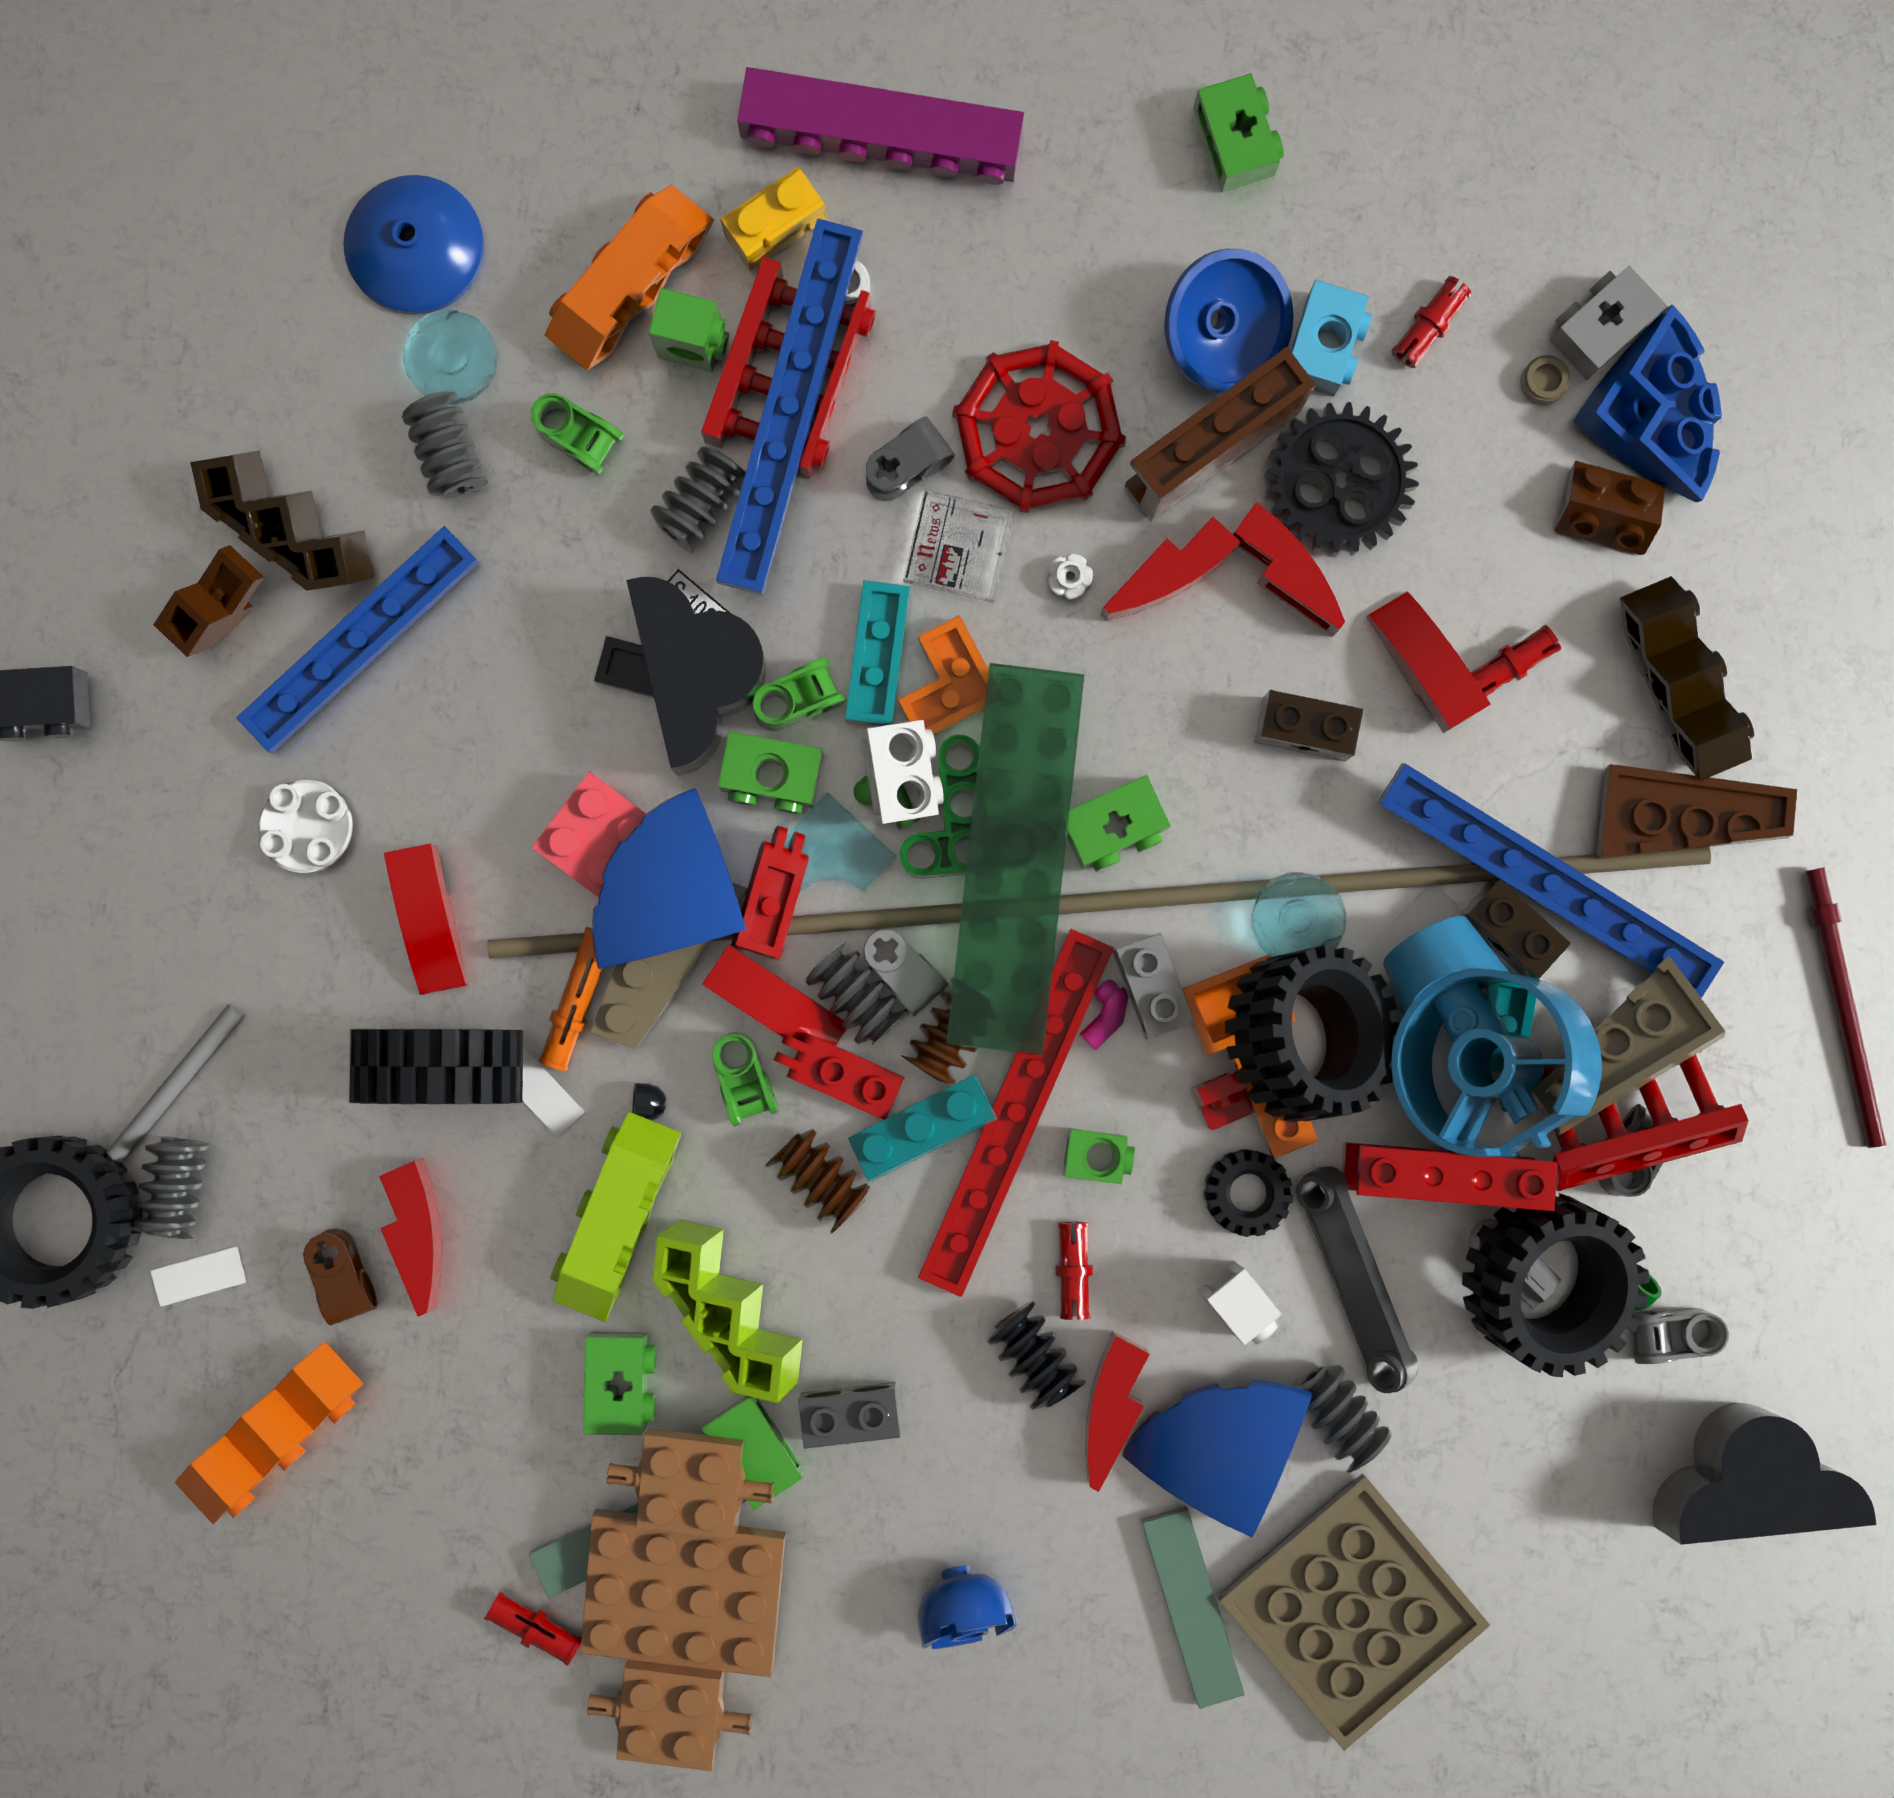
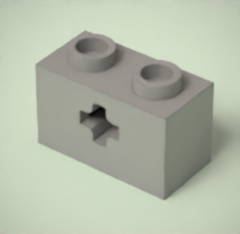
M1630 265L1618 276H1615L1610 270L1589 290L1594 297L1587 304L1581 307L1576 301L1555 320L1560 328L1551 337L1550 341L1586 380L1590 379L1667 307ZM1607 314L1612 321L1603 326L1598 319Z

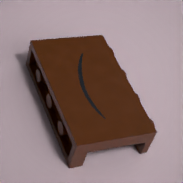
M1285 347L1133 458L1130 465L1137 474L1126 481L1125 489L1149 521L1152 522L1297 416L1303 409L1316 384L1289 348Z

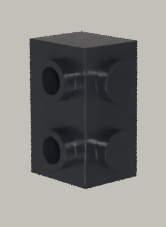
M74 666L0 670V741L27 740V732L44 731V737L70 738L74 737V729L90 728L88 672Z

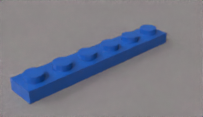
M444 525L242 711L236 719L267 752L273 754L475 568L479 562Z

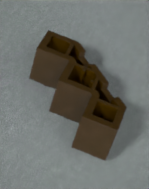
M260 450L190 462L201 510L216 522L222 521L239 534L238 539L268 562L274 561L292 575L291 579L306 591L352 584L374 577L365 531L322 537L312 490L270 497Z
M1670 576L1620 597L1624 634L1632 651L1639 648L1642 650L1643 659L1648 667V673L1643 675L1658 711L1665 710L1669 714L1671 723L1677 730V733L1671 735L1670 739L1678 756L1700 781L1752 760L1750 739L1754 738L1753 725L1744 712L1738 713L1725 698L1723 678L1727 676V667L1718 651L1712 652L1698 637L1696 617L1700 615V606L1694 593L1691 590L1685 591Z

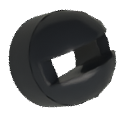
M635 1083L632 1113L651 1121L656 1120L663 1115L666 1108L664 1104L667 1099L664 1092L656 1085Z

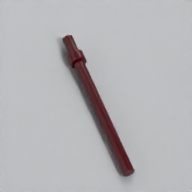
M1825 867L1806 871V876L1814 907L1809 909L1813 927H1818L1867 1147L1885 1146L1887 1141L1838 928V922H1842L1838 903L1833 904Z

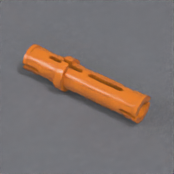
M585 927V934L570 971L558 1009L552 1010L549 1017L552 1026L543 1053L539 1058L541 1064L561 1071H567L579 1033L586 1030L588 1022L584 1019L602 968L599 969L597 966L593 948L592 928ZM592 958L581 992L577 993L588 960ZM572 1005H576L565 1037L561 1039Z

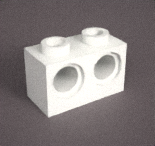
M924 720L861 730L860 735L875 824L939 815L937 805L943 804V789L939 776L933 777L930 758L936 756V746L932 730H925ZM895 735L904 736L911 746L910 755L903 762L894 759L889 751V743ZM903 782L913 784L918 791V801L911 809L901 806L897 799V790Z
M1235 1261L1230 1263L1198 1290L1232 1334L1244 1345L1251 1340L1255 1344H1259L1278 1328L1275 1320L1282 1313L1246 1269Z

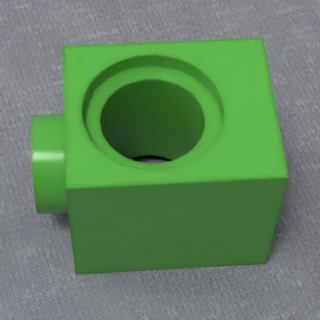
M1068 1128L1062 1175L1070 1178L1122 1184L1123 1174L1131 1175L1135 1147L1127 1146L1128 1137L1125 1135ZM1096 1143H1105L1112 1150V1161L1108 1167L1102 1170L1092 1169L1086 1159L1089 1148Z

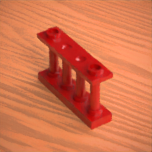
M764 256L762 258L701 430L706 444L723 449L727 436L734 438L735 435L755 441L760 422L742 417V411L736 409L742 393L749 395L751 391L767 396L772 378L757 373V367L752 366L758 349L765 351L766 347L780 351L785 333L772 329L773 324L768 323V319L773 306L780 308L782 304L792 307L797 288L788 286V280L783 279L782 265L779 261ZM860 291L855 308L847 305L843 307L839 323L848 326L840 351L831 350L827 368L833 371L825 394H819L814 411L817 413L809 439L806 440L799 465L801 476L810 479L814 467L822 469L827 458L830 441L824 439L860 336L868 338L876 317V310L870 309V292Z
M1695 1054L1679 1065L1700 1110L1697 1116L1683 1120L1672 1117L1655 1078L1639 1088L1654 1123L1651 1128L1634 1133L1626 1130L1617 1107L1613 1103L1598 1112L1608 1136L1604 1141L1586 1145L1579 1142L1574 1127L1561 1135H1558L1554 1129L1561 1147L1559 1153L1554 1154L1553 1158L1554 1162H1558L1556 1190L1569 1189L1742 1142L1749 1122L1742 1104L1727 1108L1723 1105H1718L1698 1057ZM1544 1068V1075H1543L1541 1081H1542L1554 1068Z
M1343 1142L1341 1172L1347 1179L1348 1190L1357 1191L1356 1195L1544 1211L1555 1210L1558 1162L1535 1160L1533 1157L1523 1156L1478 1157L1458 1154L1450 1150Z

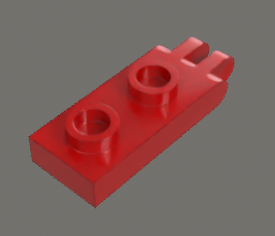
M781 826L775 828L771 842L763 841L759 847L741 909L746 930L734 933L731 943L733 947L772 959H780L809 859L808 855L801 853L805 834L795 831L791 837L789 847L785 848L784 844L788 829Z
M808 1033L805 1034L802 1041L787 1034L784 1035L781 1043L798 1050L795 1058L777 1051L773 1059L790 1068L786 1077L883 1120L887 1118L905 1077Z

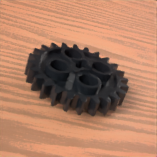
M1351 402L1345 404L1341 414H1336L1332 403H1327L1322 418L1311 408L1305 415L1307 425L1294 418L1289 425L1294 436L1283 432L1278 436L1276 441L1284 450L1272 449L1269 453L1268 458L1279 465L1267 468L1264 473L1265 478L1277 481L1276 484L1268 487L1265 492L1266 497H1279V502L1270 512L1272 515L1286 513L1287 519L1283 523L1287 529L1296 526L1299 529L1296 538L1300 542L1307 536L1312 537V551L1315 553L1325 542L1329 543L1331 556L1338 554L1342 544H1346L1350 555L1353 556L1359 551L1361 540L1369 550H1372L1377 545L1375 533L1388 540L1394 534L1388 522L1401 526L1405 522L1406 517L1399 509H1411L1415 503L1411 497L1404 494V492L1414 491L1419 486L1418 481L1406 477L1407 474L1413 472L1418 467L1417 462L1404 461L1403 459L1412 448V445L1403 444L1397 446L1395 440L1400 435L1401 428L1393 429L1387 433L1383 428L1388 416L1384 414L1375 423L1370 421L1369 406H1366L1359 416L1353 415ZM1322 440L1332 442L1337 448L1338 457L1334 459L1321 457L1316 450V443ZM1365 456L1376 458L1382 467L1381 474L1369 475L1361 468L1360 458ZM1308 463L1317 471H1306L1302 468V464ZM1338 471L1346 473L1345 481L1347 484L1344 488L1336 486L1337 477L1335 475ZM1307 483L1316 485L1322 492V501L1310 503L1304 500L1300 493V486ZM1366 488H1377L1380 491V495L1375 496ZM1350 499L1360 501L1365 506L1366 517L1363 519H1353L1345 511V501Z

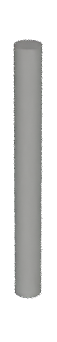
M228 1004L106 1151L113 1160L122 1163L243 1017V1014L238 1009Z

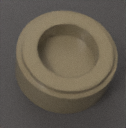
M1543 355L1533 359L1527 365L1521 375L1520 384L1524 395L1531 402L1538 405H1549L1558 401L1566 393L1571 377L1567 365L1561 359L1551 355Z

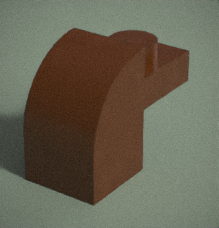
M231 545L218 550L198 583L173 593L153 625L186 657L204 651L226 637L246 617L253 607L249 600L264 579V576Z

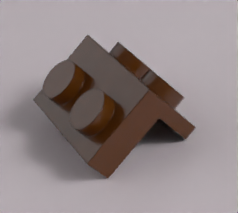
M1575 460L1568 475L1565 505L1556 522L1555 530L1562 534L1644 555L1661 526L1665 485Z

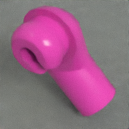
M1106 980L1096 989L1095 997L1103 1004L1101 1013L1080 1033L1085 1041L1095 1050L1116 1032L1124 1022L1129 996L1125 988H1119L1114 980Z

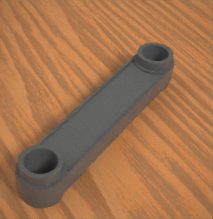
M1332 1166L1318 1167L1304 1175L1298 1183L1296 1189L1297 1200L1306 1210L1367 1365L1366 1372L1369 1382L1379 1392H1398L1414 1380L1419 1369L1418 1359L1414 1352L1410 1350L1349 1196L1346 1177L1339 1169Z

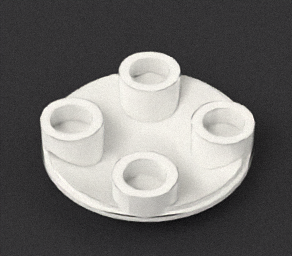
M300 780L276 786L265 802L258 821V835L262 851L275 864L295 873H313L335 863L348 847L353 829L351 811L345 799L331 786L314 780Z

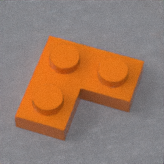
M960 615L918 636V641L939 679L898 699V703L908 722L924 720L925 730L931 729L935 736L1003 701V696Z

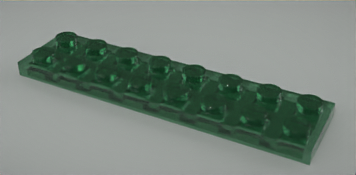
M989 663L946 1045L1043 1055L1085 674Z

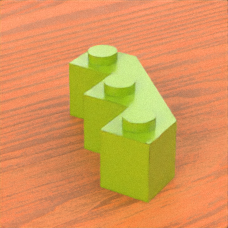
M628 1112L620 1129L614 1126L611 1127L601 1153L607 1155L593 1191L588 1189L585 1191L576 1212V1216L582 1218L568 1254L560 1253L550 1277L551 1280L557 1282L553 1302L606 1322L623 1287L630 1260L648 1225L657 1193L673 1163L681 1132Z
M681 1219L657 1235L653 1283L664 1298L669 1295L684 1316L681 1322L704 1353L710 1352L724 1372L721 1377L732 1393L778 1403L798 1384L803 1339L758 1329L763 1284L719 1274L724 1229Z

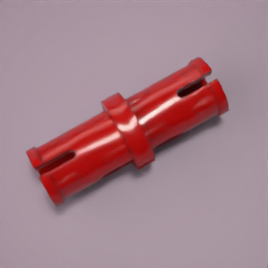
M1453 276L1446 278L1445 283L1426 307L1421 306L1414 314L1415 322L1398 344L1392 348L1391 351L1394 357L1401 361L1409 349L1413 347L1407 355L1408 359L1404 363L1405 366L1416 368L1419 364L1418 362L1436 338H1443L1448 332L1449 321L1472 295L1470 288L1465 283H1462L1453 297H1450L1456 290L1455 286L1459 282L1458 278Z
M1544 625L1512 647L1507 644L1499 649L1498 656L1480 668L1475 669L1471 674L1487 697L1516 678L1517 681L1523 679L1528 675L1527 671L1559 652L1562 648L1557 643L1559 640L1554 632L1547 625Z
M1071 1222L1058 1223L1060 1265H1056V1276L1061 1277L1060 1319L1073 1320L1074 1299L1077 1300V1320L1091 1318V1313L1089 1312L1088 1276L1093 1275V1265L1088 1264L1089 1222L1075 1223V1242L1072 1241Z
M501 1591L484 1618L521 1638L520 1644L529 1648L532 1644L564 1662L567 1666L581 1644V1636L578 1637L546 1619V1612L539 1609L536 1613L505 1596Z

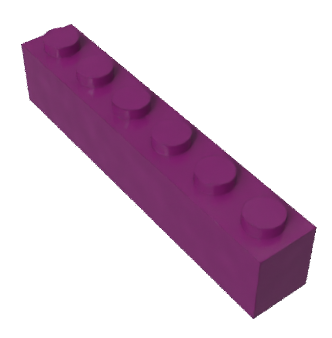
M746 67L737 124L740 138H746L748 143L758 147H773L774 143L792 146L795 151L807 155H817L820 151L838 153L840 158L850 162H864L866 158L884 161L885 165L894 169L908 170L912 166L930 168L933 174L942 177H956L958 173L976 176L978 181L986 184L1000 185L1004 181L1014 182L1024 112Z

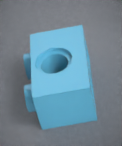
M1316 279L1309 291L1290 351L1316 384L1313 390L1335 396L1342 383L1350 385L1358 362L1357 357L1351 356L1356 339L1364 341L1372 314L1365 312L1369 296ZM1323 331L1333 332L1340 340V347L1331 349L1323 346L1319 341L1318 333Z

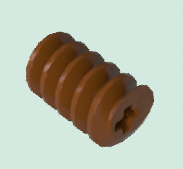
M955 977L951 978V982L959 991L958 994L943 991L940 995L948 1009L932 1007L930 1013L938 1023L937 1026L924 1023L920 1026V1030L928 1040L923 1042L911 1039L909 1042L917 1054L916 1058L901 1055L905 1060L939 1082L952 1085L957 1080L949 1070V1067L965 1068L967 1066L959 1051L976 1052L978 1049L969 1036L971 1034L986 1036L988 1033L980 1019L997 1020L999 1017L990 1004L992 1002Z
M812 1128L801 1134L797 1133L765 1166L770 1167L781 1162L782 1167L777 1178L782 1181L791 1176L796 1177L790 1190L792 1194L795 1195L806 1189L809 1190L803 1205L806 1208H810L821 1203L823 1206L817 1219L822 1222L834 1216L836 1220L830 1231L832 1234L865 1202L870 1186L865 1183L852 1188L851 1185L857 1173L852 1169L839 1175L838 1171L842 1165L843 1158L837 1156L826 1161L825 1156L830 1145L825 1142L812 1147L811 1144L817 1134L816 1130Z

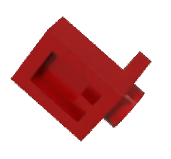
M1239 1069L1231 1070L1191 1087L1210 1130L1230 1124L1251 1115L1253 1112L1244 1089L1248 1088L1247 1083L1239 1084L1234 1074Z

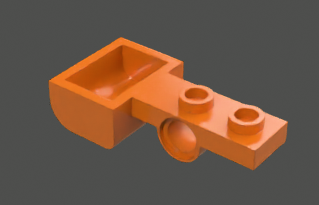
M1270 954L1182 988L1195 1022L1191 1026L1204 1056L1224 1050L1228 1046L1236 1045L1235 1035L1225 1034V1020L1236 1018V1012L1227 1008L1230 997L1243 993L1236 986L1241 976L1252 974L1250 967L1257 962L1267 960V958H1270ZM1292 1011V1022H1294L1296 1019ZM1239 1058L1233 1059L1236 1069L1242 1068ZM1250 1082L1247 1083L1248 1088L1244 1089L1246 1095L1253 1087ZM1247 1096L1271 1157L1274 1159L1319 1141L1311 1121L1290 1122L1284 1121V1115L1273 1117L1264 1112L1267 1102L1255 1104Z

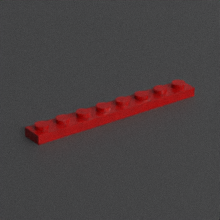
M1073 929L1069 930L992 1106L997 1120L985 1125L981 1131L919 1273V1279L959 1297L963 1296L1114 947Z

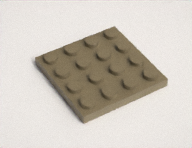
M1363 1473L1217 1597L1219 1602L1344 1751L1490 1626Z

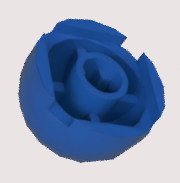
M968 1565L943 1570L941 1572L943 1580L931 1585L921 1598L917 1613L918 1629L922 1648L924 1649L932 1645V1649H942L975 1643L983 1640L982 1636L989 1633V1628L995 1627L996 1636L1015 1629L1017 1626L1010 1598L999 1581L986 1574H971Z

